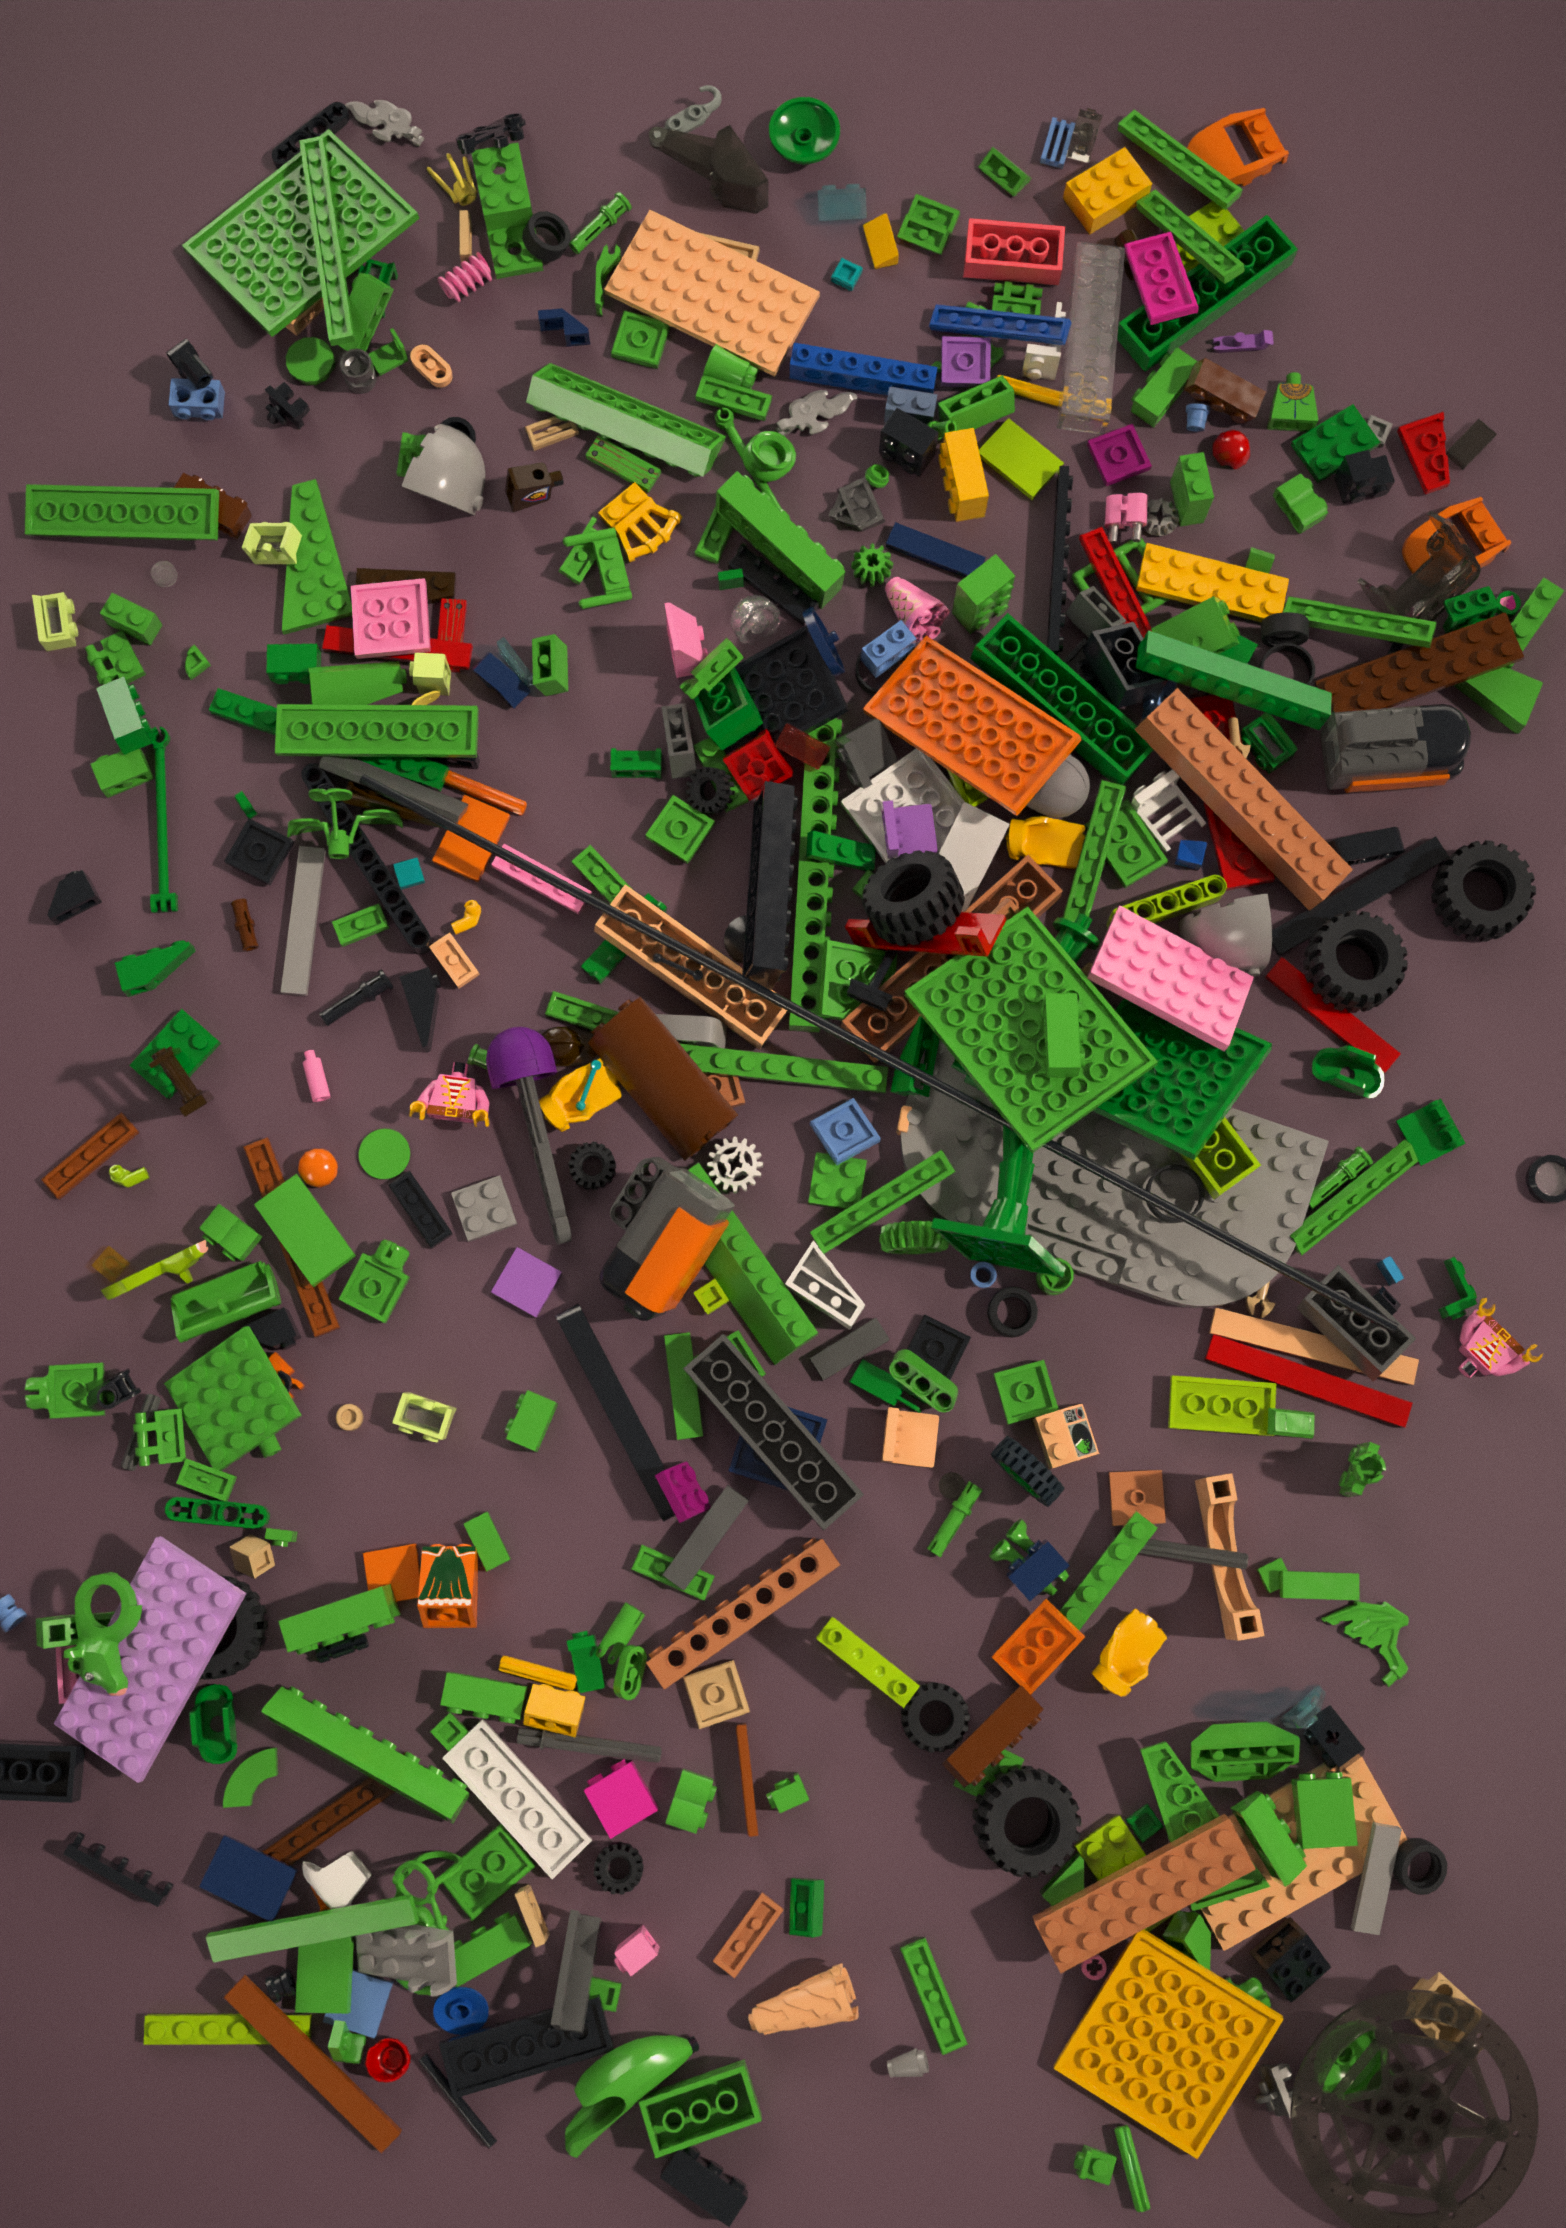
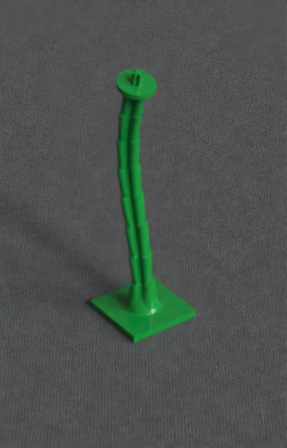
M1079 913L1075 922L1057 917L1052 924L1058 931L1055 938L1056 941L1075 963L1078 962L1086 948L1096 950L1100 945L1099 939L1087 930L1093 920L1083 913ZM1003 1126V1161L999 1164L997 1199L993 1201L982 1227L934 1218L931 1228L968 1260L988 1262L994 1265L1063 1278L1065 1267L1032 1236L1025 1235L1029 1208L1026 1203L1035 1166L1032 1163L1034 1153L1030 1152L1014 1131Z

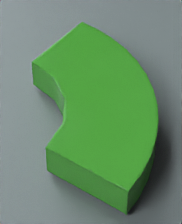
M277 1748L260 1751L247 1758L237 1767L226 1786L223 1808L252 1805L253 1795L258 1786L267 1778L278 1775Z

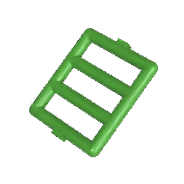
M1142 538L1140 542H1133L1131 539L1114 549L1124 573L1135 589L1139 575L1125 554L1137 548L1143 557L1146 543ZM1091 563L1072 574V580L1080 592L1090 588L1084 578L1094 573ZM1137 591L1144 601V604L1141 605L1144 614L1171 600L1159 596L1153 598L1151 594Z

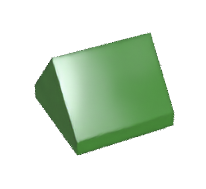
M1251 547L1245 568L1269 574L1275 554Z

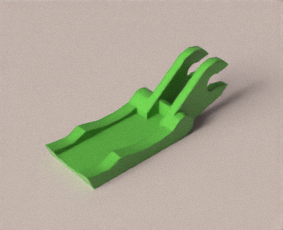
M617 244L614 254H609L608 246L605 245L596 265L595 305L596 313L603 317L602 307L604 305L602 296L603 282L621 261V252Z

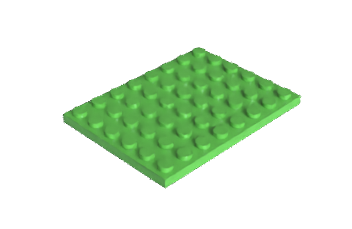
M328 129L320 136H323L326 145L345 276L348 277L420 218L418 213ZM301 151L182 245L184 251L271 337L322 298Z
M1026 907L1005 922L988 957L956 955L904 991L905 997L1031 1153L1037 1151L1151 1070L1158 1062L1029 907ZM1077 993V1001L1082 1003V1018H1078L1079 1027H1083L1084 1040L1083 1043H1080V1052L1085 1053V1066L1080 1068L1078 1077H1046L1043 1015L1045 994Z

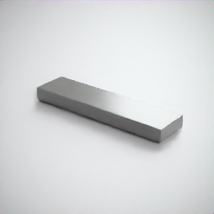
M1376 1822L1372 1824L1351 1923L1353 1931L1380 1935L1402 1831L1399 1826Z

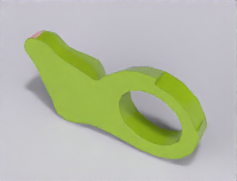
M206 1240L101 1289V1292L107 1300H111L164 1273L179 1275L188 1284L193 1281L189 1268L199 1262L208 1250Z

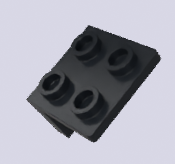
M1291 1917L1287 1918L1249 1952L1269 1974L1289 2002L1297 1999L1331 1968L1308 1934Z

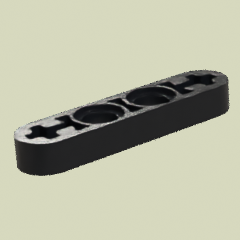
M341 102L331 103L276 146L272 151V159L276 168L279 169L301 151L299 147L295 146L298 140L318 137L323 134L313 131L316 126L324 125L326 127L325 131L329 129L333 134H336L349 122L347 107ZM336 112H337V114H341V113H342V116H341V117H339V116H337V115L334 116V113H336ZM280 156H283V157H287L288 159H286V160H284V159H282V158L279 159V157H280Z

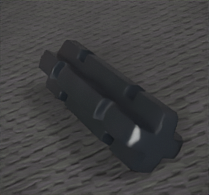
M365 1634L354 1636V1639L349 1638L331 1644L329 1647L319 1648L316 1650L317 1660L319 1663L330 1661L332 1657L335 1659L353 1653L356 1649H365L369 1646L368 1638Z

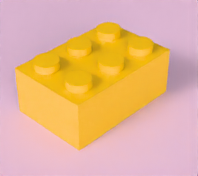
M1124 147L1066 182L1063 200L1090 235L1136 207V201L1150 193L1152 182Z
M974 428L947 432L944 435L943 443H940L941 454H938L940 469H944L946 474L943 477L945 491H949L951 499H948L950 514L954 513L956 522L985 517L989 494Z

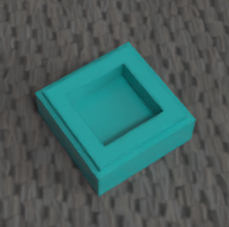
M841 258L831 276V282L852 291L863 272V267Z
M418 857L393 864L401 890L425 883Z

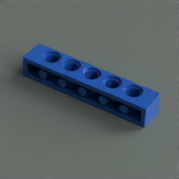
M794 343L790 360L789 379L888 395L889 387L933 394L938 367Z

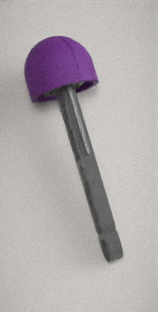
M526 1027L509 1028L499 1033L487 1050L486 1065L492 1089L517 1085L554 1239L558 1245L571 1242V1230L534 1083L536 1080L557 1073L552 1049L547 1040L533 1029Z

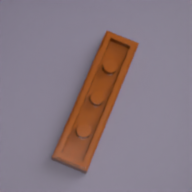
M121 1112L41 1180L55 1197L60 1200L140 1132Z
M742 1723L737 1724L736 1734L747 1836L752 1837L758 1836V1825L747 1724Z

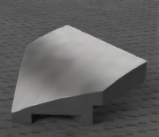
M866 477L843 488L840 487L835 505L829 513L830 518L860 531H866L885 523Z

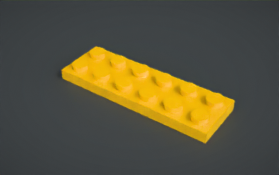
M1147 543L1144 548L1136 591L1195 606L1215 596L1220 601L1224 600L1226 602L1230 615L1262 622L1269 615L1283 613L1289 579Z

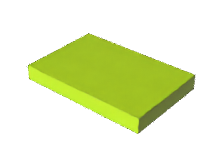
M1010 418L979 449L980 458L1031 500L1058 473L1059 466L1064 465L1063 461Z

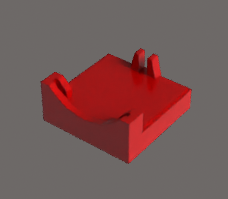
M767 728L758 733L756 738L723 757L724 763L749 801L758 796L765 781L781 783L792 777V767L778 751Z

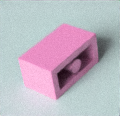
M642 1925L617 1946L614 1953L616 1955L614 1961L622 1973L627 1971L632 1976L658 1955L660 1947L645 1926Z

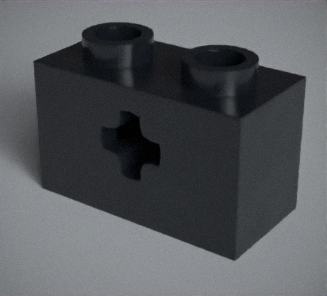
M1331 1705L1304 1723L1305 1733L1303 1735L1313 1748L1315 1746L1318 1747L1323 1754L1321 1755L1322 1761L1330 1770L1334 1768L1338 1772L1343 1771L1364 1755L1365 1748ZM1327 1738H1337V1745L1332 1742L1327 1744Z

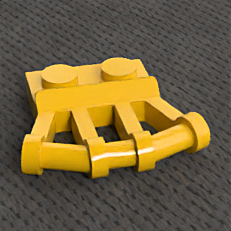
M635 482L598 512L600 519L608 527L615 528L616 535L622 543L629 563L635 561L637 557L649 553L654 554L660 544L663 542L667 543L671 539L670 535L676 524H680L683 518L678 512L667 510L655 504L653 499ZM651 512L667 519L664 528H661L649 516ZM641 520L656 534L652 539L647 538L636 526ZM630 531L642 545L631 548L626 533Z

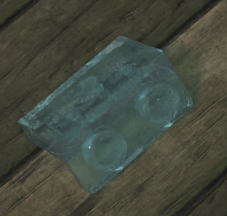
M847 184L846 189H836V185H823L822 190L817 191L819 221L867 219L866 188H860V184Z

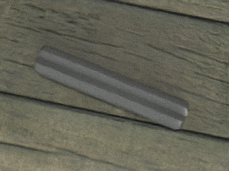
M152 1394L146 1395L140 1412H146V1422H153V1411H157L161 1401L160 1397ZM134 1430L121 1462V1467L130 1471L136 1469L139 1457L135 1454V1448L138 1445L137 1433Z

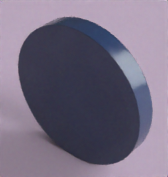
M813 607L803 611L807 628L830 671L835 677L845 673L843 662L834 642L840 640L836 631L831 633L827 631Z

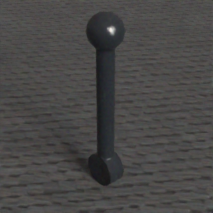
M655 953L652 957L655 963L662 962L687 973L695 981H700L703 977V973L700 970L692 971L663 958L660 953Z

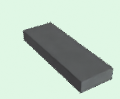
M877 1318L817 1353L810 1358V1361L824 1381L885 1344L890 1339Z

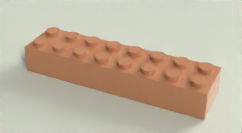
M1223 1814L1032 1917L1059 1972L1063 1973L1256 1870L1230 1819Z

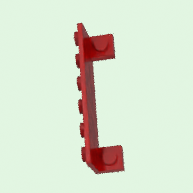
M961 912L960 916L956 917L955 923L951 927L948 926L946 932L942 935L938 934L933 937V940L928 942L922 941L919 945L914 946L911 944L900 946L897 943L894 945L881 939L869 918L867 920L849 919L845 928L853 943L857 946L988 957L1007 919L1002 914Z

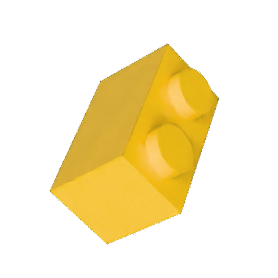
M533 1684L524 1714L523 1725L576 1738L584 1709L585 1696H581L575 1691L564 1692L556 1690L546 1684Z

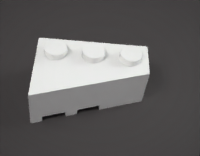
M813 1241L785 1283V1286L790 1292L850 1330L863 1311L865 1304Z

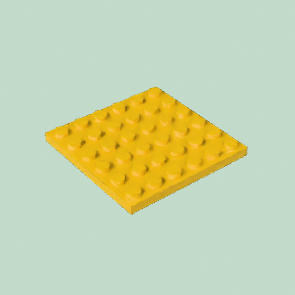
M1143 1929L1134 1934L1054 2063V2069L1198 2159L1284 2019L1278 2012Z

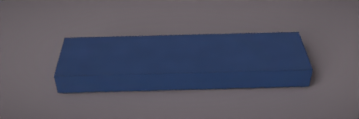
M896 522L886 542V547L962 577H967L985 563L986 557Z

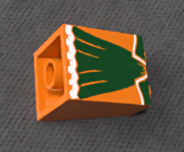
M433 1544L430 1547H422L417 1607L423 1628H477L478 1554L476 1546L459 1544L457 1546Z

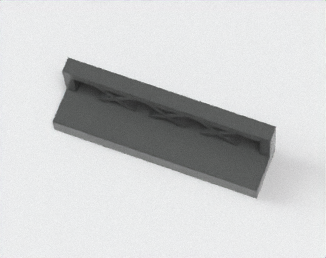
M570 1910L551 2025L556 2030L583 2033L602 1919L600 1917L581 1915L577 1910Z

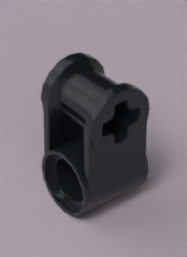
M129 1368L113 1375L106 1382L88 1393L86 1402L92 1411L101 1412L114 1408L141 1392L140 1387L137 1388L131 1379ZM101 1393L106 1397L105 1405L100 1401Z

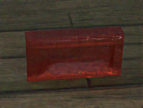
M786 723L775 744V747L817 770L820 769L831 746Z

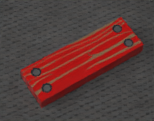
M441 598L437 639L463 642L467 609L466 600ZM450 667L451 672L460 673L461 669Z

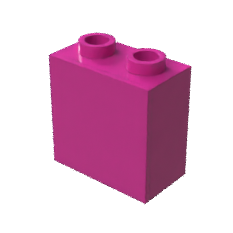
M625 1759L610 1767L612 1770L610 1774L603 1777L600 1773L588 1780L589 1786L584 1789L610 1839L659 1809L633 1760L626 1763Z

